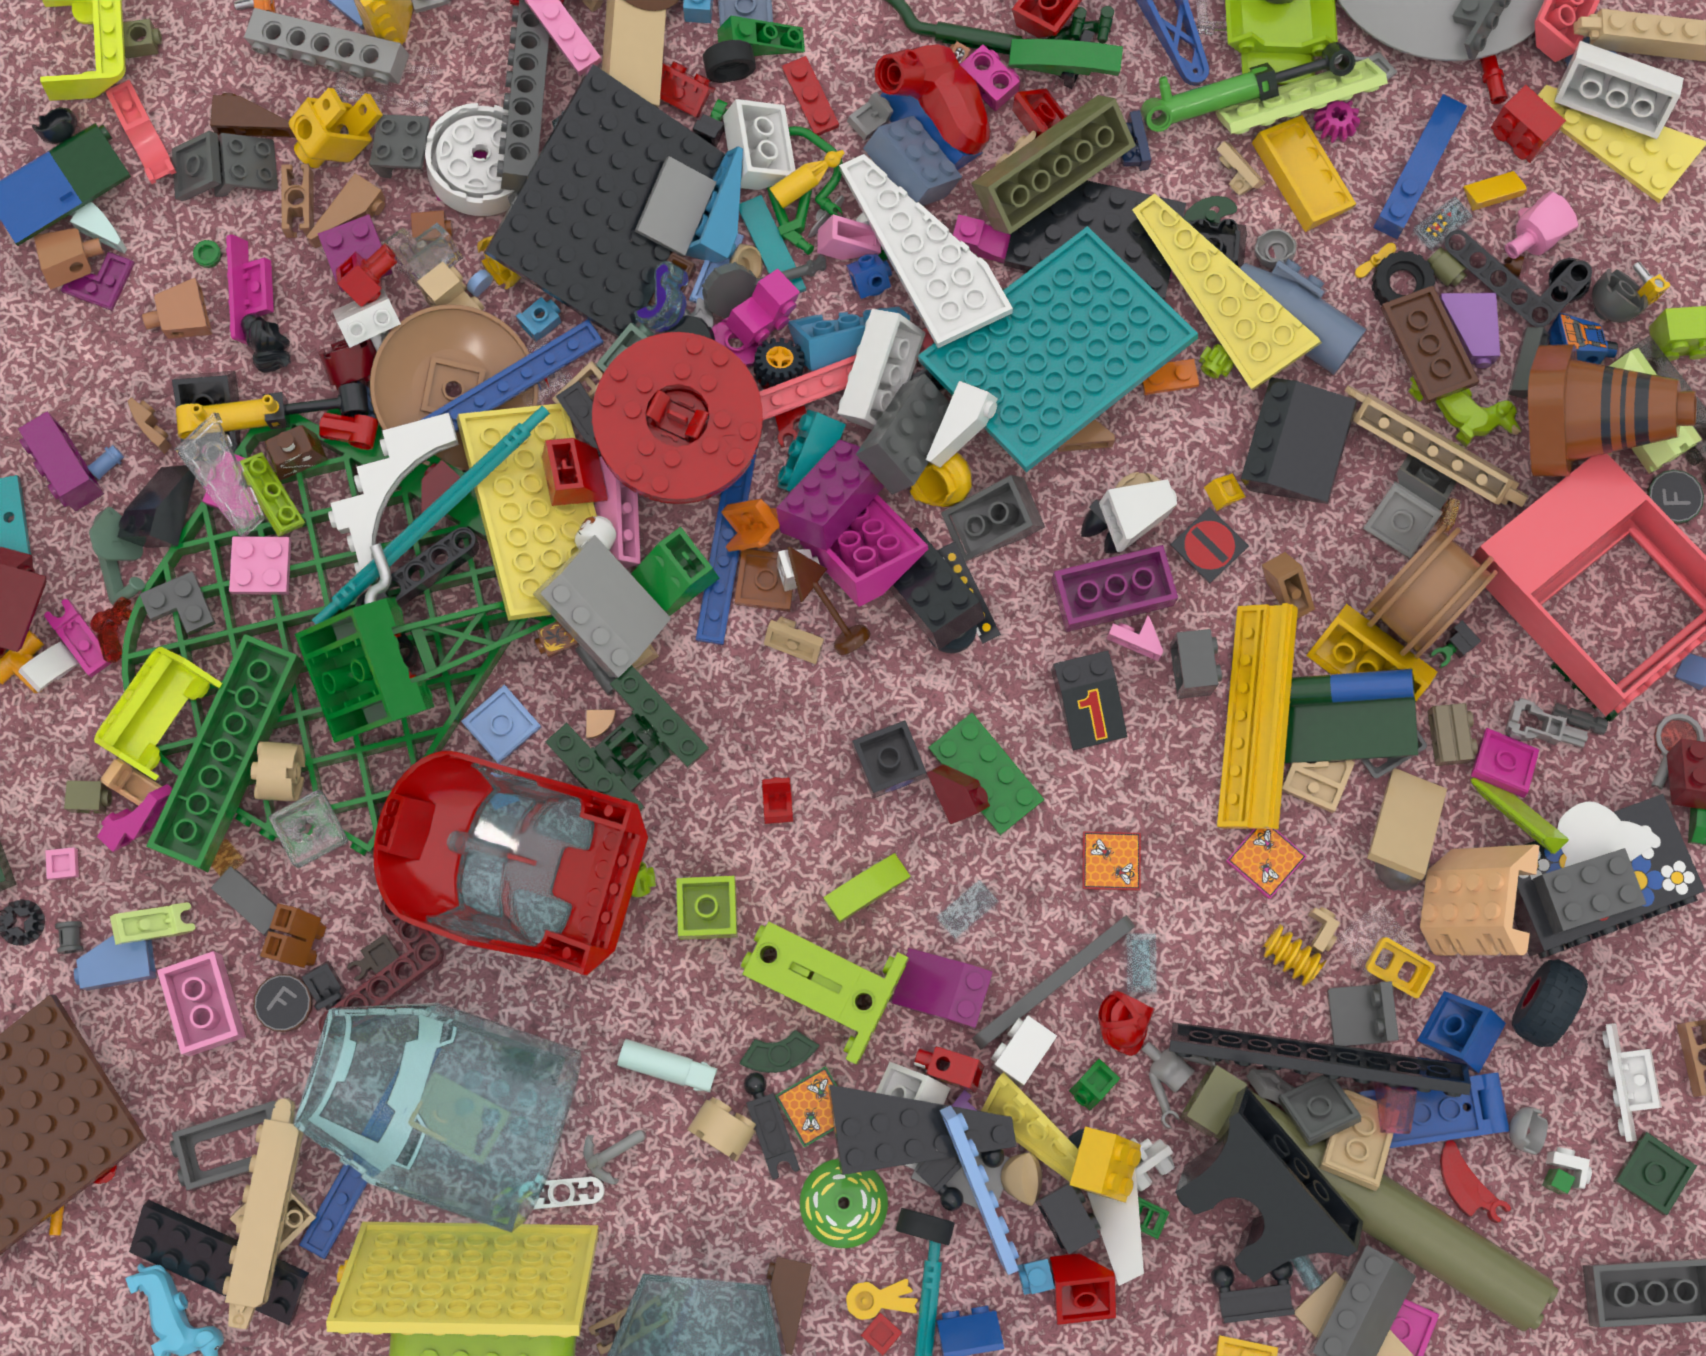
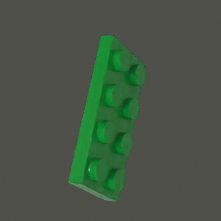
M970 713L928 747L929 751L941 765L945 764L979 780L981 787L987 793L990 807L981 811V814L1000 836L1045 800L973 713Z

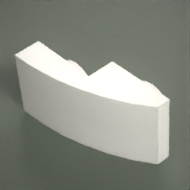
M60 641L27 662L18 672L39 693L54 680L62 678L79 663L70 650Z

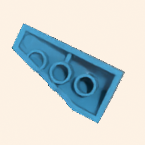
M738 146L727 151L713 177V180L716 181L715 187L686 256L718 263L729 259L733 255L736 248L734 242L738 234L743 148Z
M900 307L877 309L899 313L910 321V315ZM872 309L865 310L863 317L848 314V312L839 313L838 320H823L821 314L789 321L788 327L795 346L798 344L801 347L800 352L803 351L804 365L811 371H815L856 354L865 331L866 321Z

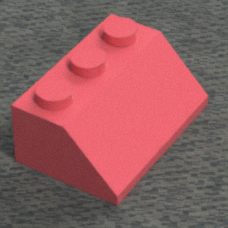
M1544 0L1535 20L1536 47L1554 62L1574 54L1584 36L1574 34L1573 24L1581 16L1588 17L1590 14H1594L1600 0Z

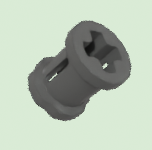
M67 921L55 924V929L59 933L58 954L84 951L83 946L80 945L79 928L82 927L81 921Z

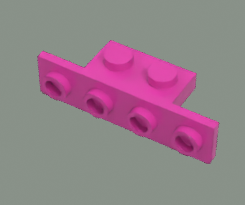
M230 234L226 236L230 332L232 339L248 345L241 327L243 317L250 313L262 316L274 312L271 260L265 257L249 262L248 241Z

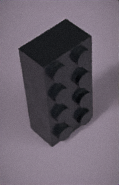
M916 527L913 531L928 545V550L889 588V591L936 648L940 650L984 620L985 616L978 598Z

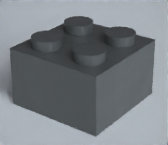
M1211 629L1177 632L1170 643L1177 699L1211 696L1219 685L1218 682L1222 681L1220 664L1216 665L1214 655L1218 653L1216 637H1212Z

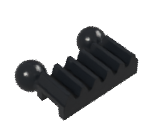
M1003 1149L981 1152L982 1162L990 1168L999 1167L1005 1158ZM958 1156L925 1161L915 1171L940 1195V1203L944 1209L955 1211L962 1206L964 1200L962 1192L958 1188L946 1185L962 1167Z
M1288 1261L1270 1272L1271 1276L1277 1280V1285L1232 1291L1230 1286L1235 1279L1233 1270L1227 1265L1216 1266L1211 1272V1281L1219 1290L1218 1297L1222 1323L1295 1315L1290 1294L1291 1284H1289V1279L1293 1274L1292 1263Z

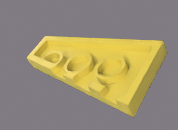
M1003 1072L993 1086L981 1111L1012 1117L1016 1142L1070 1182L1079 1150Z

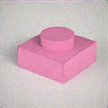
M77 848L45 850L48 880L79 877Z

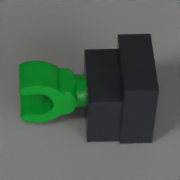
M717 99L710 117L703 114L693 127L695 134L714 147H717L724 132V123L721 121L723 120V115L728 110L726 109L728 103Z
M1463 620L1450 630L1453 637L1446 642L1447 645L1443 648H1436L1431 652L1430 658L1436 654L1444 656V662L1440 664L1439 668L1448 665L1454 653L1460 659L1481 642Z

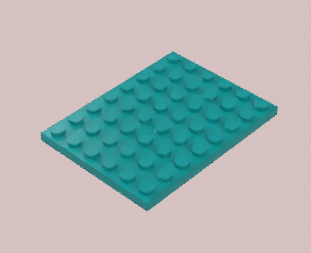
M1087 226L1003 290L1013 308L1012 314L940 348H937L936 344L933 343L918 355V361L952 396L959 381L985 390L998 398L996 412L992 418H989L984 429L1027 473L1198 339V333Z

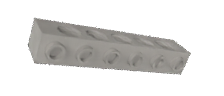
M257 8L253 10L244 38L252 46V50L257 53L267 55L270 52L284 60L290 61L294 58L308 66L314 67L318 64L337 73L343 70L354 77L362 79L364 76H367L386 85L389 82L400 83L409 57L408 52L401 43ZM350 52H353L351 56L347 57ZM378 57L374 63H371L373 59Z

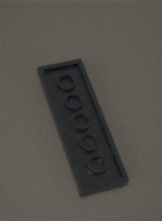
M148 1199L142 1207L129 1252L151 1263L161 1265L177 1275L226 1297L223 1294V1286L226 1277H231L233 1264L229 1263L232 1247L234 1245L237 1246L238 1240ZM277 1258L269 1299L262 1306L256 1307L255 1310L290 1325L296 1315L309 1272Z

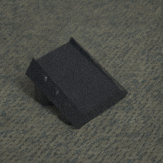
M1206 219L1188 221L1201 235L1235 265L1241 268L1245 258L1246 225L1237 224L1233 219H1224L1220 223L1209 222Z

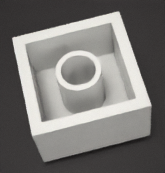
M1027 1016L1023 1021L1020 1018L1017 1019L1007 1033L1011 1037L1008 1044L1005 1045L1002 1042L990 1058L995 1062L991 1068L1000 1074L1004 1072L1018 1087L1025 1085L1057 1037L1056 1034L1030 1016Z

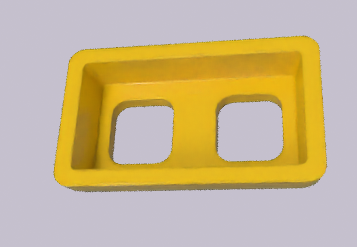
M1382 937L1378 940L1365 964L1368 972L1385 982L1392 981L1394 987L1414 998L1420 997L1435 970L1433 963L1388 937ZM1383 948L1393 953V957L1385 969L1375 964ZM1406 961L1416 967L1408 982L1398 977V972Z

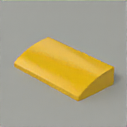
M1303 115L1260 131L1252 141V145L1305 232L1355 207L1356 202Z

